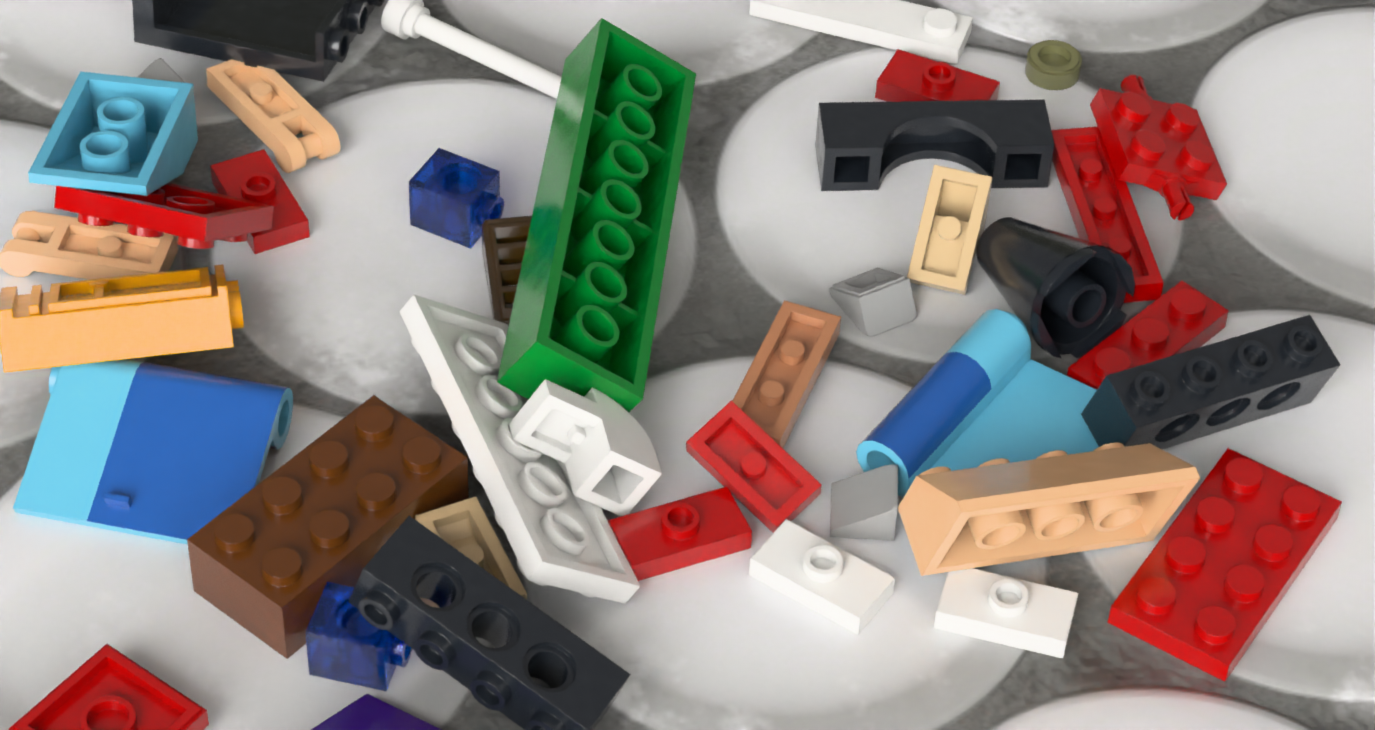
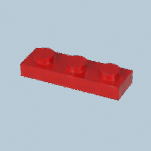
M1181 280L1069 366L1067 376L1097 390L1107 375L1200 348L1225 328L1229 310Z

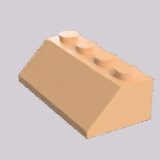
M1114 442L1084 453L1068 455L1065 451L1056 450L1045 453L1033 460L1010 463L1007 459L999 458L987 461L976 468L954 471L943 466L931 468L915 477L899 504L898 511L920 574L924 576L1153 541L1198 482L1200 476L1195 466L1150 443L1124 447L1122 443Z

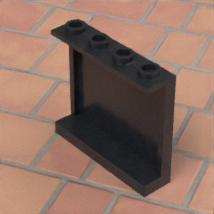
M132 0L134 42L222 61L232 59L244 62L246 66L256 68L261 66L274 69L276 72L324 82L336 63H342L345 60L349 44L356 34L364 32L369 15L375 7H381L384 0Z

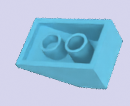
M80 71L28 172L29 183L148 196L184 173L197 144L198 134L193 84Z

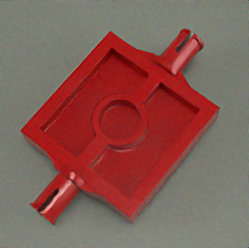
M1134 74L1129 75L1122 80L1120 86L1123 93L1100 88L1090 103V107L1118 180L1143 185L1159 192L1165 198L1170 216L1174 220L1176 217H1178V220H1185L1193 214L1194 205L1189 198L1191 195L1212 200L1218 199L1227 182L1197 109L1183 103L1171 104L1153 100L1149 96L1144 79L1140 75L1138 78Z

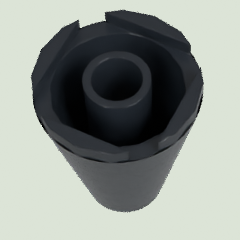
M1012 217L1001 218L993 222L985 229L979 239L976 250L978 263L1017 317L1023 321L1036 343L1051 356L1061 358L1060 355L1071 354L1075 358H1081L1122 326L1127 314L1120 309L1126 292L1131 296L1134 295L1135 281L1132 267L1113 249Z

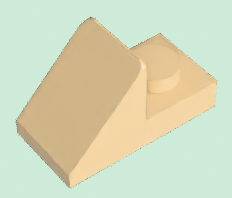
M934 165L907 274L910 283L966 295L977 245L985 228L992 177Z

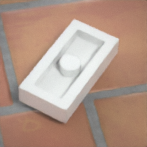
M787 519L750 558L749 576L857 635L860 634L889 600L894 591L895 577Z
M973 568L951 571L946 576L936 611L934 628L1063 658L1078 593Z

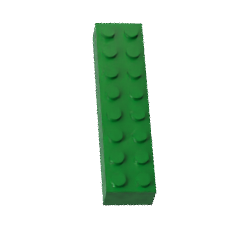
M603 18L597 22L565 59L497 383L528 400L545 379L583 397L593 387L612 398L626 411L630 412L643 400L696 73Z

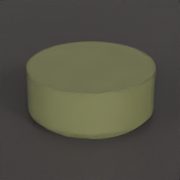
M1059 40L1041 41L1034 44L1028 50L1025 74L1030 82L1040 88L1064 90L1072 87L1079 80L1082 57L1076 48L1066 42Z

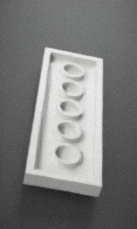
M413 294L400 311L412 337L411 343L420 354L432 379L431 385L440 396L452 421V429L461 440L473 465V473L487 494L495 511V520L507 536L517 557V566L527 580L540 586L550 585L579 592L586 597H599L626 604L639 589L640 584L601 507L573 496L565 463L512 439L509 423L528 399L497 383L508 324Z

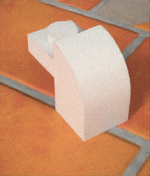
M545 379L509 423L514 441L565 463L573 496L619 516L628 515L662 475L653 444L641 425L620 404L593 387L583 397Z

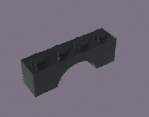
M1045 99L819 103L815 148L821 191L878 190L883 179L890 171L904 163L920 159H941L964 165L977 174L992 177L991 188L1048 187L1055 144Z

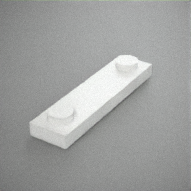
M750 0L749 15L892 50L899 49L918 56L956 65L971 34L973 17L953 13L947 9H936L902 0Z

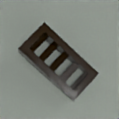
M532 216L488 219L482 223V255L493 320L506 323L508 326L512 308H505V304L514 303Z

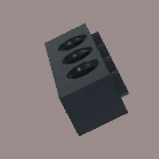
M1307 315L1107 375L1081 415L1099 447L1114 442L1122 443L1124 447L1150 443L1163 450L1309 404L1341 364L1311 315Z
M411 516L405 519L363 568L349 599V603L357 608L363 618L372 626L389 631L414 649L417 656L426 665L436 670H443L468 688L480 704L488 709L501 712L524 730H593L611 707L631 675ZM420 598L429 599L436 603L440 608L429 606L426 603H424ZM476 638L489 641L495 648L484 646ZM531 677L543 680L550 688L538 685Z

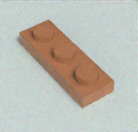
M785 300L732 400L782 448H784L840 334L841 316Z

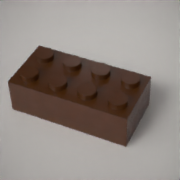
M373 395L187 539L194 592L288 659L352 606L349 603V599L363 568L408 516L415 519L416 515L469 499L468 457Z

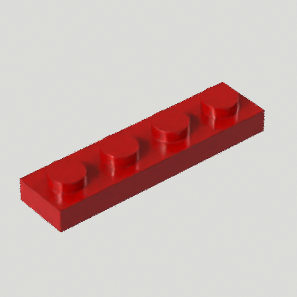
M1098 126L1051 130L1055 144L1052 162L1079 238L1113 249L1132 267L1135 281L1134 295L1131 296L1126 292L1123 303L1157 300L1162 294L1163 279L1127 183L1117 179Z

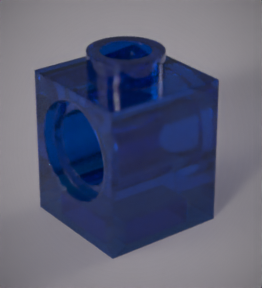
M438 148L409 181L410 225L471 249L482 236V223L485 220L499 219L502 216L504 200L500 197V171Z
M327 582L305 632L309 675L387 691L396 666L406 667L412 648L389 631L378 629L363 618L360 611L349 603L355 587Z

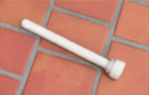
M388 0L381 18V26L384 31L404 40L409 37L417 39L423 36L557 99L561 76L430 16V10L424 7L422 0Z

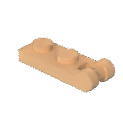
M232 59L206 69L207 87L274 152L276 161L284 172L291 173L305 167L306 161L315 156L319 159H326L340 152V140L335 128L274 69L257 66V68L246 66L244 62ZM300 133H302V134L304 135V136L301 137V138H297V137L295 136V135L300 134Z
M25 211L18 216L12 228L14 239L8 240L0 252V267L8 274L16 277H25L32 271L88 280L166 272L170 270L178 252L177 236L164 233L162 237H141L127 233L128 225L114 223L111 226H94L80 223L76 217Z

